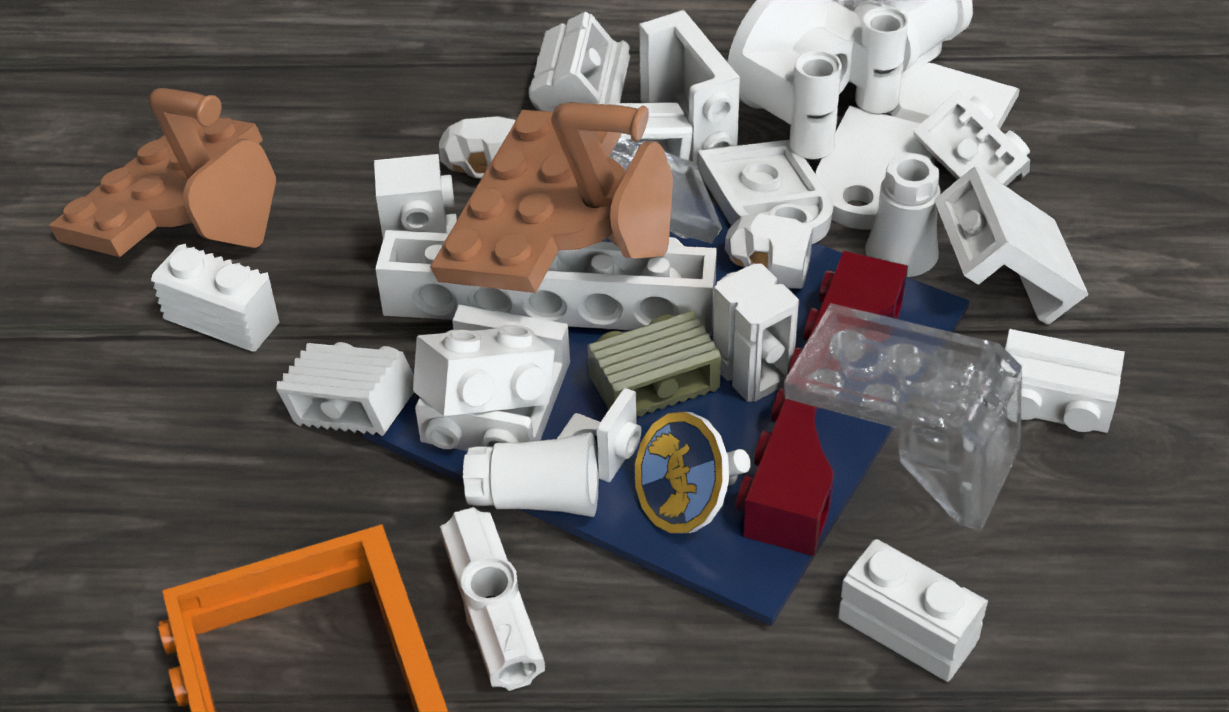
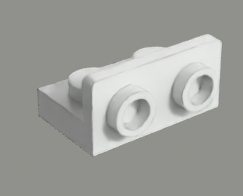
M959 89L913 130L914 137L957 180L974 166L1004 186H1007L1017 176L1023 178L1030 172V159L1027 157L1030 150L1024 141L1011 130L1004 134L991 122L995 117L988 106L976 96L969 100Z

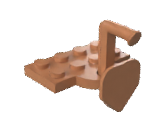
M157 88L150 93L148 101L165 135L158 140L143 145L137 152L138 156L124 167L107 173L102 178L101 185L87 196L70 202L64 208V213L49 224L58 242L121 257L156 227H175L193 223L198 234L203 238L257 248L262 244L265 237L276 185V176L263 148L259 145L263 139L255 123L237 121L230 118H219L222 106L220 99L215 95L204 96L194 92Z
M568 102L558 105L553 112L522 110L430 266L437 281L536 293L558 251L582 249L599 243L607 237L620 248L625 258L637 259L664 256L669 245L673 175L662 146L658 142L646 141L642 143L627 171L617 161L609 157L621 134L630 135L631 139L635 142L642 138L648 123V108L646 106H641L637 109L622 105Z

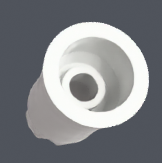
M907 153L902 157L892 158L888 163L885 178L880 187L879 203L874 225L865 247L866 256L908 265L907 277L921 275L929 271L936 264L939 257L937 240L938 209L934 201L940 195L938 184L939 169L932 164L929 157L921 154Z
M593 432L560 439L521 443H496L494 447L468 448L463 464V480L467 504L472 506L494 505L496 509L560 511L594 517L597 509L599 472L597 446Z

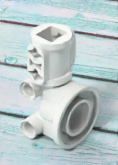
M757 0L745 15L735 34L727 61L740 77L739 100L753 108H764L791 125L789 145L795 154L806 159L826 157L834 149L839 94L847 83L851 82L856 85L855 101L862 110L876 114L888 113L894 110L899 103L901 79L937 57L941 53L943 41L953 39L969 26L973 16L972 0H861L851 10L833 0Z

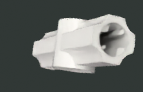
M474 507L455 512L447 523L440 526V533L464 602L466 622L475 634L492 687H504L509 691L530 685L537 675L545 671V662L518 590L516 570L507 560L490 512H480Z

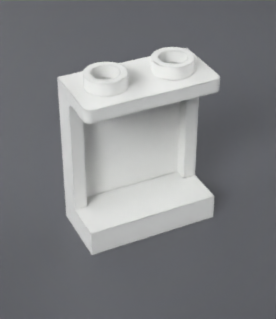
M684 10L639 24L640 100L642 103L679 104L684 112V116L687 117L692 126L693 135L689 154L690 164L696 168L698 150L737 146L740 77Z
M974 166L934 199L962 272L971 281L979 285L1000 267L1006 265L1020 275L1038 320L1046 325L1051 324L1089 295L1055 219L978 167Z
M459 304L452 320L453 330L474 331L496 329L505 325L524 326L534 332V336L555 349L549 404L444 417L420 397L415 409L421 442L433 444L442 449L454 448L468 451V448L494 447L496 443L540 441L570 364L568 324Z

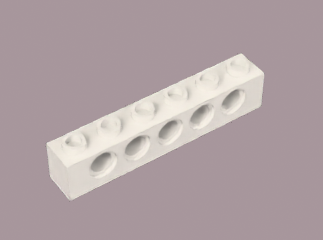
M386 230L375 269L383 316L453 320L460 304L565 323L570 327L633 330L649 325L656 317L664 314L676 316L695 310L696 317L700 319L701 325H704L706 333L712 335L717 248L668 246L664 256L637 259L625 258L620 248L613 242H599L578 250L558 251L537 292L530 293L438 282L430 266L449 234Z

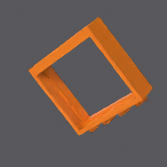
M381 524L162 590L169 619L160 621L158 628L166 654L169 655L177 652L180 666L169 669L178 706L190 704L191 712H216L197 637L198 634L371 581L414 711L448 712L383 525Z

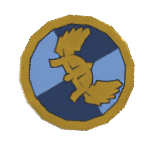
M692 412L666 414L653 423L640 443L635 461V488L641 507L654 525L669 533H694L712 521L723 505L727 487L732 486L736 482L739 474L748 472L750 469V459L748 454L742 449L727 453L721 435L707 419Z

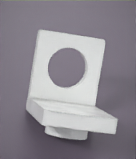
M627 388L622 390L601 422L575 413L557 438L593 432L597 436L599 479L609 483L624 460L629 459L633 455L641 437V426L636 424V392Z

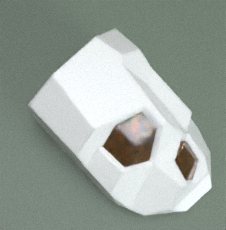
M498 116L463 119L449 126L439 141L440 161L452 171L464 172L474 178H482L516 120Z
M763 213L745 215L735 221L729 228L725 238V251L736 265L745 268L753 263H762L777 278V284H784L787 288L801 289L804 286L809 268L813 230L810 226L792 218Z

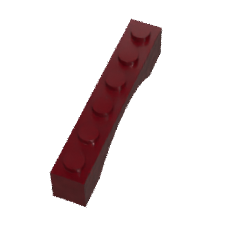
M843 251L836 271L827 270L825 272L819 294V302L823 304L821 309L811 308L805 326L804 340L808 342L805 349L796 347L792 355L788 372V380L792 381L789 390L780 388L775 398L771 421L775 422V426L772 432L763 431L759 438L754 458V465L759 467L755 477L745 475L740 486L736 509L745 512V538L810 556L815 555L831 510L834 471L822 450L816 430V411L827 390L845 369L865 354L890 342L903 306L908 265Z

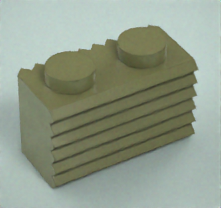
M695 310L676 316L664 314L656 317L649 325L624 333L620 331L608 332L596 342L587 344L589 376L608 410L624 388L636 392V415L642 417L646 412L653 413L657 408L663 410L667 405L674 406L678 401L684 403L688 398L695 399L699 394L705 396L709 391L716 392L720 387L721 355L719 349H716L714 341H711L709 333H706L704 325H701L700 319L696 317Z

